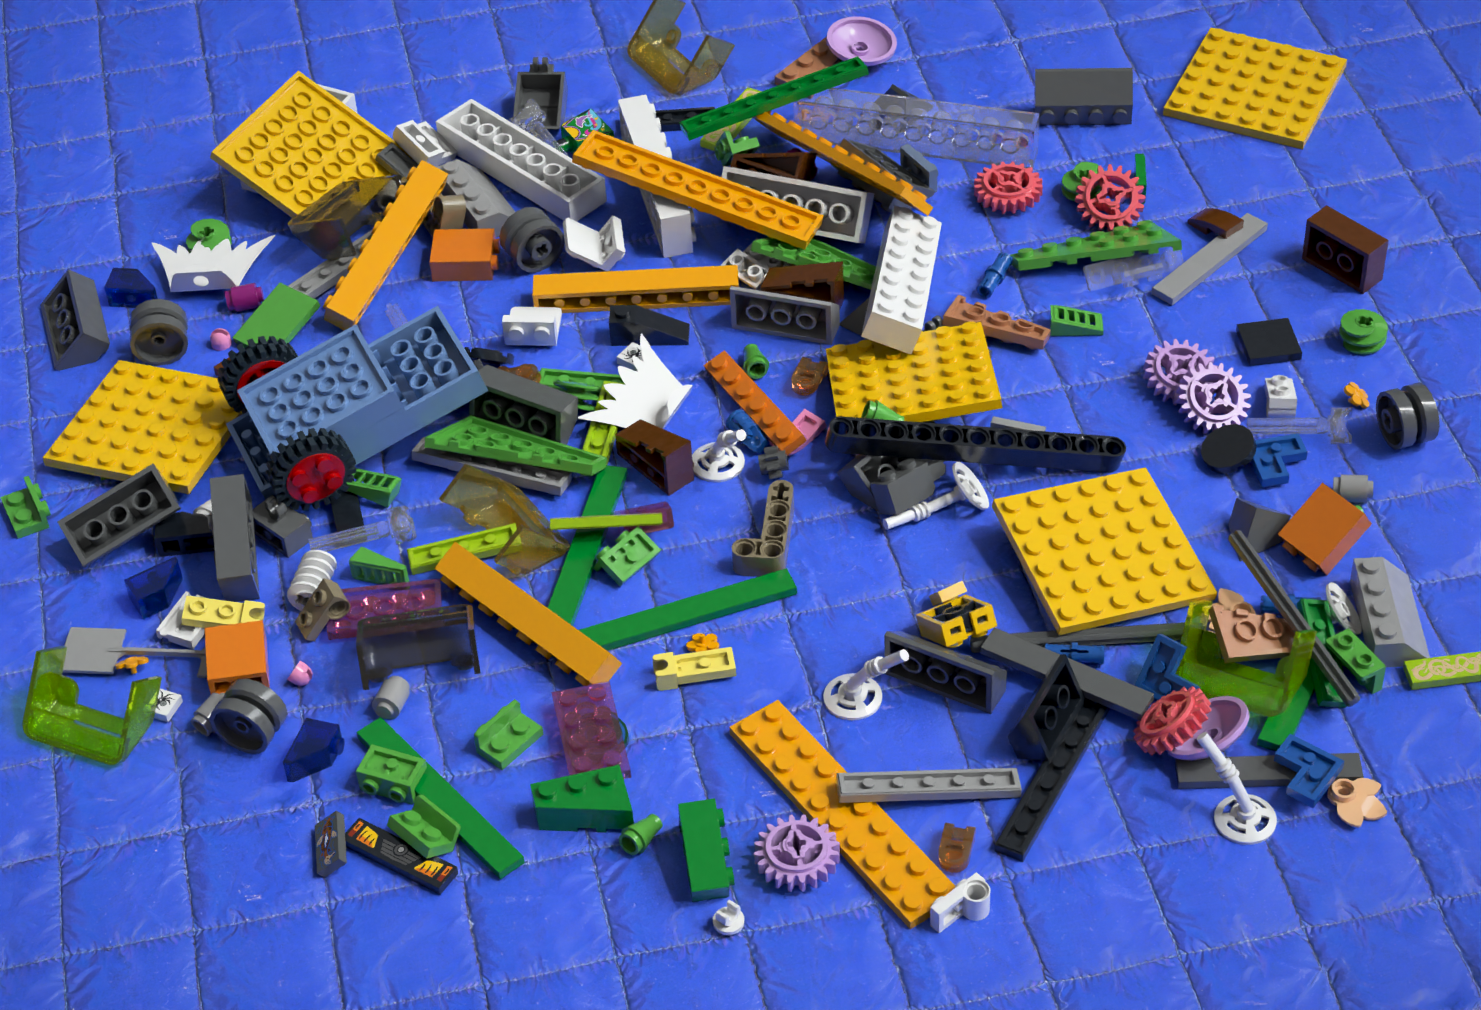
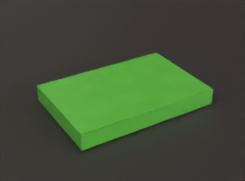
M279 283L232 338L236 344L242 343L244 348L249 346L247 340L253 338L255 344H257L258 337L264 336L266 341H268L269 336H274L277 341L281 338L285 340L286 344L290 343L319 309L320 304L318 300Z

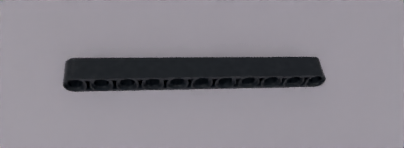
M842 416L835 417L830 421L825 439L826 447L835 453L1108 473L1114 472L1119 468L1126 452L1125 443L1118 437Z

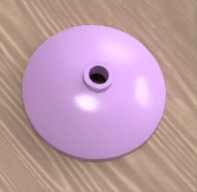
M847 17L836 21L828 29L826 38L829 49L839 59L846 61L859 56L866 66H875L886 62L894 55L897 46L895 34L889 27L867 17Z
M1232 696L1208 699L1211 702L1209 706L1211 712L1206 714L1208 720L1202 723V728L1193 735V738L1184 742L1182 746L1179 745L1173 748L1172 751H1166L1172 757L1181 760L1193 761L1209 758L1197 741V737L1201 733L1207 732L1222 753L1237 741L1247 726L1249 710L1246 704L1241 699Z

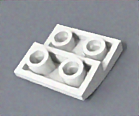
M752 243L743 252L739 249L734 251L720 265H738V279L755 290H760L769 268L794 266L793 264L751 251Z

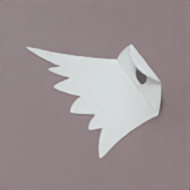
M275 235L267 237L247 249V241H244L233 251L231 250L229 239H224L212 251L209 247L201 245V240H199L191 253L181 245H178L177 253L157 243L152 242V245L164 266L170 285V292L231 289V287L240 285L255 259L272 241Z
M641 334L640 347L643 361L632 356L637 371L618 366L619 375L625 385L604 384V388L616 401H598L599 404L607 409L590 412L578 418L627 428L641 419L664 429L690 394L693 385L682 386L661 362L648 341Z

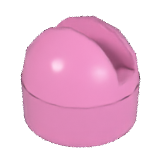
M218 328L211 333L210 342L214 350L223 351L232 345L231 336L226 329Z
M300 660L287 680L297 686H305L312 679L313 673L311 668Z

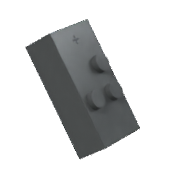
M244 474L210 478L212 514H208L207 518L215 546L214 561L217 581L224 599L231 602L260 599L252 498Z

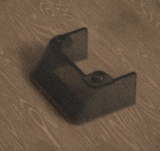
M397 175L345 181L333 187L288 222V226L295 237L322 259L334 261L342 257L355 256L357 253L350 236L364 225L374 227L378 220L382 222L385 217L383 213L389 202L394 203L397 199L395 194L401 184Z
M459 604L374 616L362 619L357 623L356 648L363 690H369V680L371 682L385 681L393 673V669L450 661L451 665L457 666L459 670H467L474 667L475 674L481 673L472 605Z

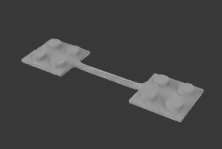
M70 627L56 669L57 672L113 674L115 664L123 655L197 657L201 659L197 677L207 678L206 646L203 650L122 647L127 632L126 629Z

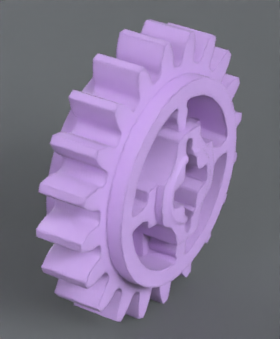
M1174 339L1172 345L1167 341H1163L1162 348L1155 345L1153 352L1148 353L1143 370H1145L1143 378L1148 380V388L1156 387L1154 391L1155 396L1162 393L1164 395V402L1171 398L1173 399V404L1177 405L1175 400L1180 394L1176 392V389L1181 385L1179 382L1184 375L1186 376L1190 368L1195 370L1199 363L1205 368L1209 362L1213 363L1215 358L1206 357L1207 349L1199 351L1198 343L1191 347L1188 340H1185L1183 345L1179 344L1177 339ZM1161 366L1166 368L1165 372L1167 373V376H1165V374L1163 373ZM1202 382L1201 384L1204 385L1205 383L1210 384L1213 382Z
M1209 362L1205 368L1199 363L1195 370L1192 368L1188 370L1186 376L1184 375L1179 381L1181 385L1176 389V392L1180 395L1175 402L1183 404L1178 412L1188 414L1184 420L1185 422L1195 421L1193 425L1194 430L1200 425L1203 426V434H1206L1210 428L1214 431L1224 425H1240L1248 416L1245 412L1251 408V405L1246 403L1251 398V394L1243 393L1248 384L1240 385L1238 383L1242 375L1233 377L1232 367L1227 372L1223 371V363H1220L1216 369L1212 362ZM1202 382H1213V383H1210V384H1207V383H1205L1204 385L1201 384ZM1216 393L1214 402L1210 404L1212 396ZM1217 413H1218V414H1221V413H1224V414H1226V415L1217 416V415H1212V414H1217Z
M789 815L788 822L777 818V827L767 824V833L759 832V841L754 843L755 864H758V873H765L766 882L775 879L776 888H780L784 883L787 884L789 892L793 890L795 885H799L802 892L805 891L806 884L809 883L813 888H817V879L828 882V873L835 874L836 864L840 863V843L836 841V833L829 832L827 823L818 827V818L807 822L806 815H802L800 820H795L793 815Z

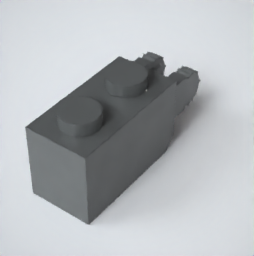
M907 459L899 463L900 467L881 473L879 479L870 483L879 514L899 515L933 495L935 490L934 481L946 472V465L943 461L936 460L932 462V460H922L920 462L915 461V459Z

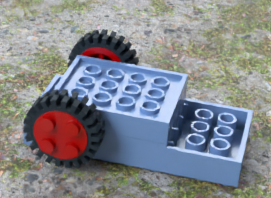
M438 306L370 344H367L356 324L300 356L297 355L289 343L286 344L285 340L281 338L277 341L274 336H269L268 341H266L264 336L258 337L257 344H255L252 338L247 340L248 347L244 348L242 343L236 346L239 350L238 353H235L233 350L228 353L230 360L223 359L221 363L224 368H219L218 374L220 377H217L219 387L229 406L233 407L237 413L242 412L241 416L226 423L264 498L267 499L273 495L280 502L282 501L286 507L290 505L292 509L298 510L299 506H301L303 511L309 510L310 504H312L314 509L320 508L319 502L324 501L325 505L330 504L329 497L332 495L336 500L341 497L338 490L347 491L349 486L346 482H353L354 477L352 474L356 473L355 465L488 391L476 366Z

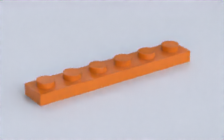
M725 350L703 365L710 376L731 399L754 420L774 446H778L779 451L786 450L787 455H789L807 441L798 428Z

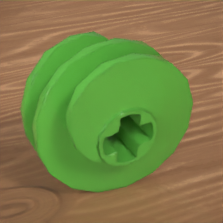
M1080 162L1073 170L1065 173L1062 177V194L1067 199L1075 202L1076 195H1079L1076 192L1077 186L1082 185L1081 178L1086 177L1089 179V170L1097 174L1099 165L1092 162ZM1100 185L1091 191L1090 199L1096 198V195L1100 193Z
M216 219L196 221L191 225V233L186 239L189 253H191L199 240H201V245L209 247L211 251L224 239H229L230 245L232 244L227 225Z
M1366 309L1351 310L1342 316L1339 333L1341 338L1344 339L1343 346L1346 350L1354 354L1365 355L1375 353L1385 345L1388 326L1382 316Z
M571 379L569 381H553L554 385L567 390L566 393L578 397V409L595 411L596 406L583 400H598L599 397L586 390H599V386Z

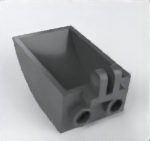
M533 57L530 71L517 73L513 124L521 129H561V125L565 121L568 94L565 72H554V64H549L548 57L542 58V64H539L538 57Z

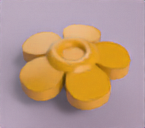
M1350 382L1343 388L1345 394L1350 396L1348 399L1349 403L1356 407L1360 405L1364 409L1369 406L1368 395L1363 389H1359L1357 384Z
M701 633L694 634L692 641L686 643L687 650L692 652L714 650L720 647L717 642V636L712 633L706 636Z
M145 656L129 657L115 664V668H130L131 673L134 674L137 673L136 667L148 663L149 659Z

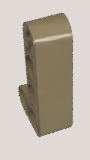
M403 177L401 179L400 185H406V183L408 182V180H406L407 177ZM441 193L435 198L432 208L422 222L432 238L435 229L463 228L466 213L464 197L461 194L443 196Z
M777 480L770 484L761 539L742 538L732 544L733 570L738 575L759 577L786 569L794 514L793 485L790 482Z

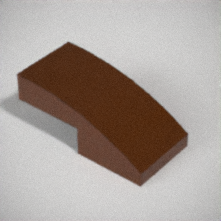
M1205 208L1189 218L1188 224L1205 235L1213 231L1227 239L1243 228L1244 220L1223 210Z

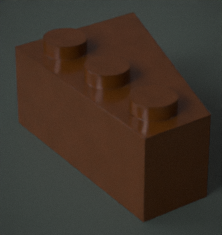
M817 153L734 154L730 167L809 181Z
M843 261L769 268L760 290L832 302L839 305L840 309L844 301Z
M641 419L615 434L617 454L668 496L694 480V463L690 440Z

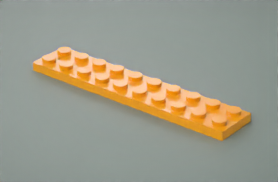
M768 111L752 117L776 135L808 152L817 153V157L928 216L932 211L933 207L926 202L928 197L917 190L912 192L913 186L902 179L896 182L897 178L885 170L879 173L881 169L874 164L867 162L864 165V160L853 153L848 156L849 152L838 145L832 148L833 144L827 139L820 136L817 140L816 134L806 128L802 132L801 126L791 120L786 123L787 119L774 112L773 115H770L772 111Z
M592 130L575 151L572 158V163L580 165L585 169H591L609 178L623 181L630 186L639 187L654 195L663 196L676 203L687 205L700 212L711 214L724 221L743 226L745 229L767 235L769 238L783 241L793 247L804 250L821 226L824 215Z
M779 700L772 702L729 727L730 735L795 806L806 815L810 822L814 818H818V827L826 823L828 824L829 832L836 833V841L840 843V854L910 930L930 918V907L937 898L946 896L955 888V885L876 802L839 803L836 773L847 772Z

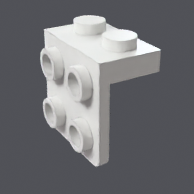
M612 215L599 232L570 218H566L563 221L565 249L571 257L583 260L591 266L604 271H609L617 261L623 258L625 248L621 219Z
M513 307L510 315H503L502 319L505 345L557 346L562 318L561 308Z

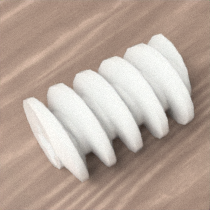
M310 550L302 556L298 570L291 581V586L287 590V598L296 609L303 610L323 578L330 580L333 577L334 570L337 568V561L330 553L322 550Z

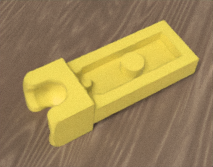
M186 595L181 625L207 628L264 620L265 604L245 600L244 603Z
M732 647L673 655V652L655 654L652 657L657 690L659 691L677 689L680 684L736 676Z

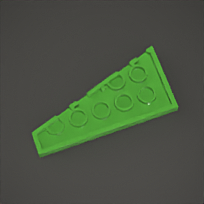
M1144 220L1132 227L1118 226L1113 228V231L1106 233L1103 231L1092 232L1089 234V237H1070L1066 239V242L1059 244L1049 242L1037 249L1023 248L1018 250V253L1011 254L1010 256L1013 259L1011 265L1022 271L1051 267L1054 261L1067 263L1068 265L1077 264L1078 258L1091 257L1092 262L1131 257L1135 254V251L1148 252L1149 254L1159 253L1158 249L1163 247H1172L1173 251L1182 250V243L1179 238L1150 220Z
M769 237L752 242L751 251L793 265L843 261L844 281L870 290L872 288L876 266L815 238H812L805 250Z
M469 416L426 436L424 444L425 448L491 458L500 462H515L575 472L584 476L595 475V473L606 468L607 457L475 416Z

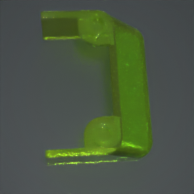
M1190 601L1180 642L1187 649L1175 674L1198 685L1208 699L1220 696L1237 697L1246 704L1251 712L1268 717L1282 714L1307 675L1317 631L1310 629L1295 632L1291 653L1278 662L1275 674L1235 662L1225 663L1224 659H1222L1223 656L1215 632L1206 630L1210 615L1208 610L1211 608L1213 601Z
M58 646L36 651L22 723L26 736L32 740L108 765L124 762L153 723L162 677L153 676L132 681L127 709L123 719L77 704L79 698L77 683L72 678L62 675L67 647Z

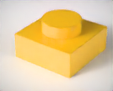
M963 581L929 595L932 605L935 606L958 598V595L967 592Z

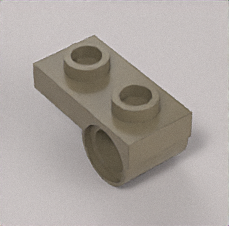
M323 578L303 610L299 613L295 623L305 640L315 642L329 619H340L349 612L350 603L336 582Z

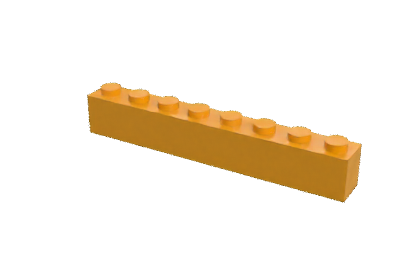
M421 160L417 168L414 166L411 168L406 178L408 182L405 186L401 184L395 194L397 199L394 203L389 202L383 213L384 219L382 222L378 220L371 232L373 236L370 240H364L359 250L360 256L358 259L354 257L351 260L347 269L349 273L346 277H340L335 287L336 293L334 296L329 295L323 305V308L326 309L325 321L343 330L358 324L429 213L435 198L445 188L448 173Z
M738 265L533 275L534 307L561 308L562 313L610 311V305H637L646 309L730 305V287H739Z
M457 542L453 543L434 568L443 575L440 580L452 590L458 586L461 589L458 594L470 603L477 600L480 603L477 608L489 617H492L493 614L499 616L497 622L508 631H511L514 627L518 630L516 636L529 646L532 642L537 644L538 646L535 650L549 660L552 656L557 659L555 665L568 675L571 671L577 673L578 675L574 679L587 689L593 685L602 691L622 663L611 653Z

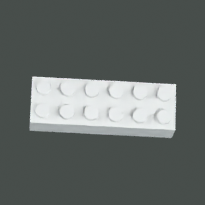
M723 166L722 178L824 215L822 224L815 235L855 243L866 242L874 193Z

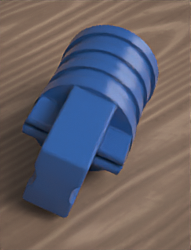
M736 410L727 418L726 427L732 431L744 430L746 438L740 442L754 452L761 454L770 443L763 431L744 410Z

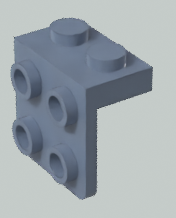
M910 144L900 147V165L936 193L937 167Z

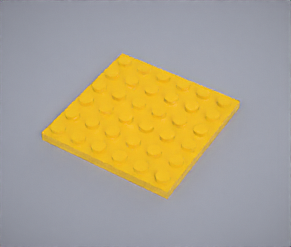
M1210 27L1165 104L1163 115L1303 149L1346 68L1347 59Z
M297 71L211 152L210 158L330 245L388 184V181L396 178L375 160L377 154L391 142L405 154L407 153L392 138L303 73Z
M965 322L959 326H941L936 330L921 331L912 354L871 340H861L858 343L849 345L837 344L832 348H826L836 417L861 418L863 409L869 400L873 402L878 400L897 414L904 416V421L926 422L1003 408L981 322Z
M118 360L43 456L44 465L125 481L154 463L172 491L190 494L230 438L231 433L226 423L241 416L242 412L237 413L233 407L229 406L219 387L218 378Z
M1146 467L993 499L992 508L1058 635L1216 599L1217 591Z

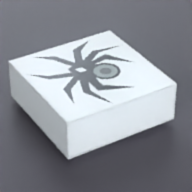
M632 342L617 356V364L637 371L632 356L643 361L640 345Z
M156 687L141 707L142 713L145 716L169 722L182 704V696Z

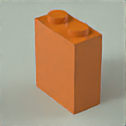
M494 228L435 229L429 262L432 282L493 280L494 270H498V255L496 254H500V240L495 238Z
M1322 482L1281 529L1278 535L1284 542L1282 547L1294 557L1297 554L1301 555L1304 558L1302 562L1313 572L1316 573L1319 569L1328 575L1372 523L1365 513Z
M263 620L205 628L207 681L210 694L214 692L218 694L225 693L231 683L237 679L254 680L270 688L267 638Z

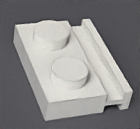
M185 591L156 629V633L160 639L165 637L168 638L169 642L194 649L204 636L205 628L181 625L186 595L191 596L189 592ZM200 595L194 596V597L206 598V597H203V596H200Z

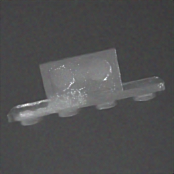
M1163 247L1158 249L1159 253L1139 252L1131 257L1116 258L1084 266L1083 271L1088 290L1093 291L1121 283L1126 288L1138 285V279L1147 277L1148 282L1162 279V273L1173 271L1184 263L1181 250L1173 251L1172 247Z

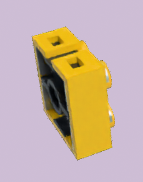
M966 594L916 614L921 636L947 648L960 646L963 644V640L967 639L970 635L971 637L984 636L988 633L989 629L997 627L992 604Z

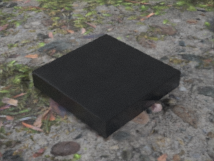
M1288 318L1237 324L1236 332L1249 366L1302 359L1301 348Z

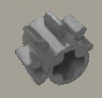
M778 446L764 448L765 454L758 455L761 474H769L770 480L784 477L783 471L789 470L786 450L779 451Z

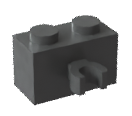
M271 495L253 509L255 535L289 558L313 540L312 524L309 518L303 513L299 514L290 505L286 507L275 496Z

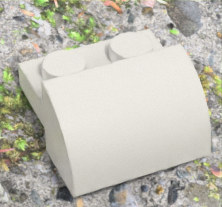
M411 120L397 125L393 132V140L418 164L423 160L437 167L454 160L458 153L426 121L416 124Z

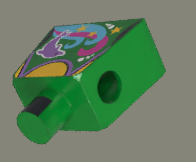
M590 108L561 125L562 139L554 141V148L563 154L568 151L574 154L592 130L614 137V131Z

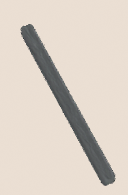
M1236 530L1228 536L1230 544L1345 705L1351 707L1358 703L1360 696L1242 531Z
M1197 621L1089 628L1063 635H1058L1056 630L1009 634L1045 648V643L1072 645V642H1078V645L1094 646L1154 642L1157 634H1163L1173 640L1200 639L1202 627L1201 623ZM989 635L970 637L971 652L981 653V646Z

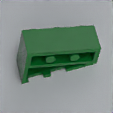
M620 765L530 784L539 830L578 832V828H596L597 832L606 833L607 829H624L634 824L633 811Z
M715 798L678 804L679 828L682 833L683 852L686 859L692 902L729 897V886H733L735 883L732 867H726L725 856H730L728 839L727 837L721 838L720 827H725L723 809H717Z

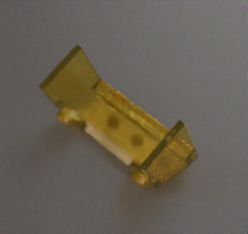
M653 0L629 42L627 49L629 57L664 89L675 95H682L715 80L735 45L707 34L692 61L688 60L676 49L681 39V30L675 24L686 3L682 0Z
M464 464L439 498L442 502L459 508L464 513L463 519L474 527L478 524L488 530L515 523L517 530L495 557L494 561L496 564L507 567L516 575L520 573L526 575L563 556L571 546L558 530L550 529V521L519 488L470 465Z

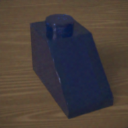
M113 267L104 287L110 307L136 308L137 305L147 300L158 299L155 287L138 269Z
M175 556L125 579L124 582L129 599L141 617L145 619L170 607L183 577L178 559Z
M310 718L305 719L283 761L288 782L298 781L333 765L337 755L342 754L345 745L339 724Z

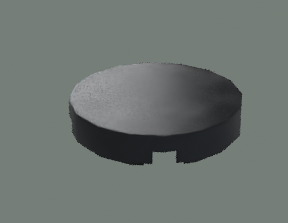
M464 347L472 361L481 359V362L506 366H513L515 356L511 353H507L506 358V356L502 355L503 353L497 350L471 348L470 352L469 347Z
M1238 424L1224 425L1215 429L1206 437L1202 443L1201 454L1205 464L1212 471L1221 474L1238 471V467L1242 465L1245 467L1251 462L1256 453L1257 444L1252 432L1245 426Z

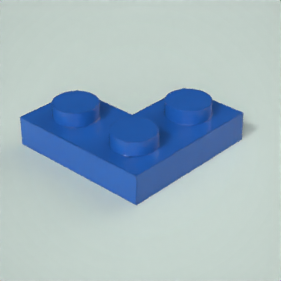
M1299 433L1255 440L1257 448L1251 464L1261 487L1289 483V473L1284 463L1306 460L1307 450Z
M1157 634L1134 686L1154 693V698L1157 700L1161 699L1162 696L1170 694L1173 690L1175 692L1180 691L1183 687L1187 690L1192 686L1195 689L1200 688L1198 685L1175 674L1187 647L1163 634Z
M1292 734L1288 735L1274 756L1275 762L1297 772L1287 786L1286 795L1311 808L1315 807L1344 766V760Z

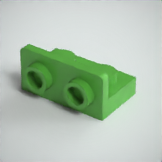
M728 130L723 132L714 147L717 160H721L723 166L731 165L734 154H753L760 145L757 137L749 139L748 136H744L733 142L731 133Z
M29 476L23 477L26 485L25 489L0 497L18 539L50 528L46 518L51 515L45 500L40 502L43 496L38 483L32 484Z
M637 526L631 532L625 530L615 540L617 543L612 548L606 546L596 556L598 562L593 569L599 572L603 568L621 587L654 559L661 549Z
M1349 628L1326 639L1325 645L1341 660L1342 666H1345L1355 676L1359 684L1364 685L1372 694L1382 690L1386 665Z
M514 699L507 706L502 707L486 724H482L474 733L477 753L503 770L544 734L543 727L521 713L520 702Z
M371 744L356 770L359 788L370 795L377 794L398 803L405 802L413 805L416 799L414 789L425 772L427 763L426 759Z
M424 795L416 796L412 810L390 815L387 826L426 859L453 852L461 828L460 824Z

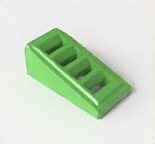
M1050 305L1051 336L1103 335L1102 314L1065 306Z
M356 469V473L352 475L357 480L352 483L346 482L349 486L347 491L388 508L400 491L402 478Z
M360 547L349 559L352 578L407 589L410 586L405 565L365 547Z

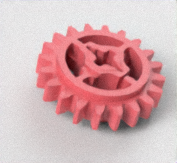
M1002 161L1001 165L993 163L991 164V169L984 167L983 173H977V179H974V196L977 197V202H984V208L991 206L993 212L997 209L1001 210L1002 214H1005L1006 211H1011L1015 214L1016 210L1019 209L1024 212L1026 206L1033 208L1034 202H1039L1040 196H1042L1043 185L1042 179L1039 178V173H1033L1032 167L1024 168L1023 163L1020 165H1015L1014 161L1010 164H1005Z
M1111 164L1108 165L1107 171L1098 166L1097 174L1089 170V179L1082 177V185L1077 186L1076 190L1079 195H1076L1075 202L1081 203L1077 206L1076 210L1077 212H1084L1081 220L1091 219L1089 227L1091 228L1098 224V231H1102L1104 227H1107L1108 232L1113 231V227L1123 226V224L1132 227V219L1135 221L1139 220L1140 215L1138 212H1143L1144 205L1141 203L1146 198L1145 195L1140 194L1143 192L1144 186H1136L1139 177L1130 179L1131 170L1123 174L1121 165L1116 171H1113ZM1100 185V193L1096 195V198L1090 199L1091 191ZM1130 198L1129 207L1121 213L1120 205L1124 203V200Z
M1194 686L1188 690L1185 687L1180 691L1175 692L1173 690L1170 694L1162 696L1161 699L1153 703L1145 712L1141 721H1137L1139 727L1133 730L1136 734L1133 738L1144 753L1148 752L1150 755H1153L1157 751L1161 755L1165 750L1172 751L1173 748L1179 745L1182 746L1188 739L1193 738V735L1202 728V723L1208 720L1206 714L1211 712L1209 707L1211 702L1200 688L1195 689Z

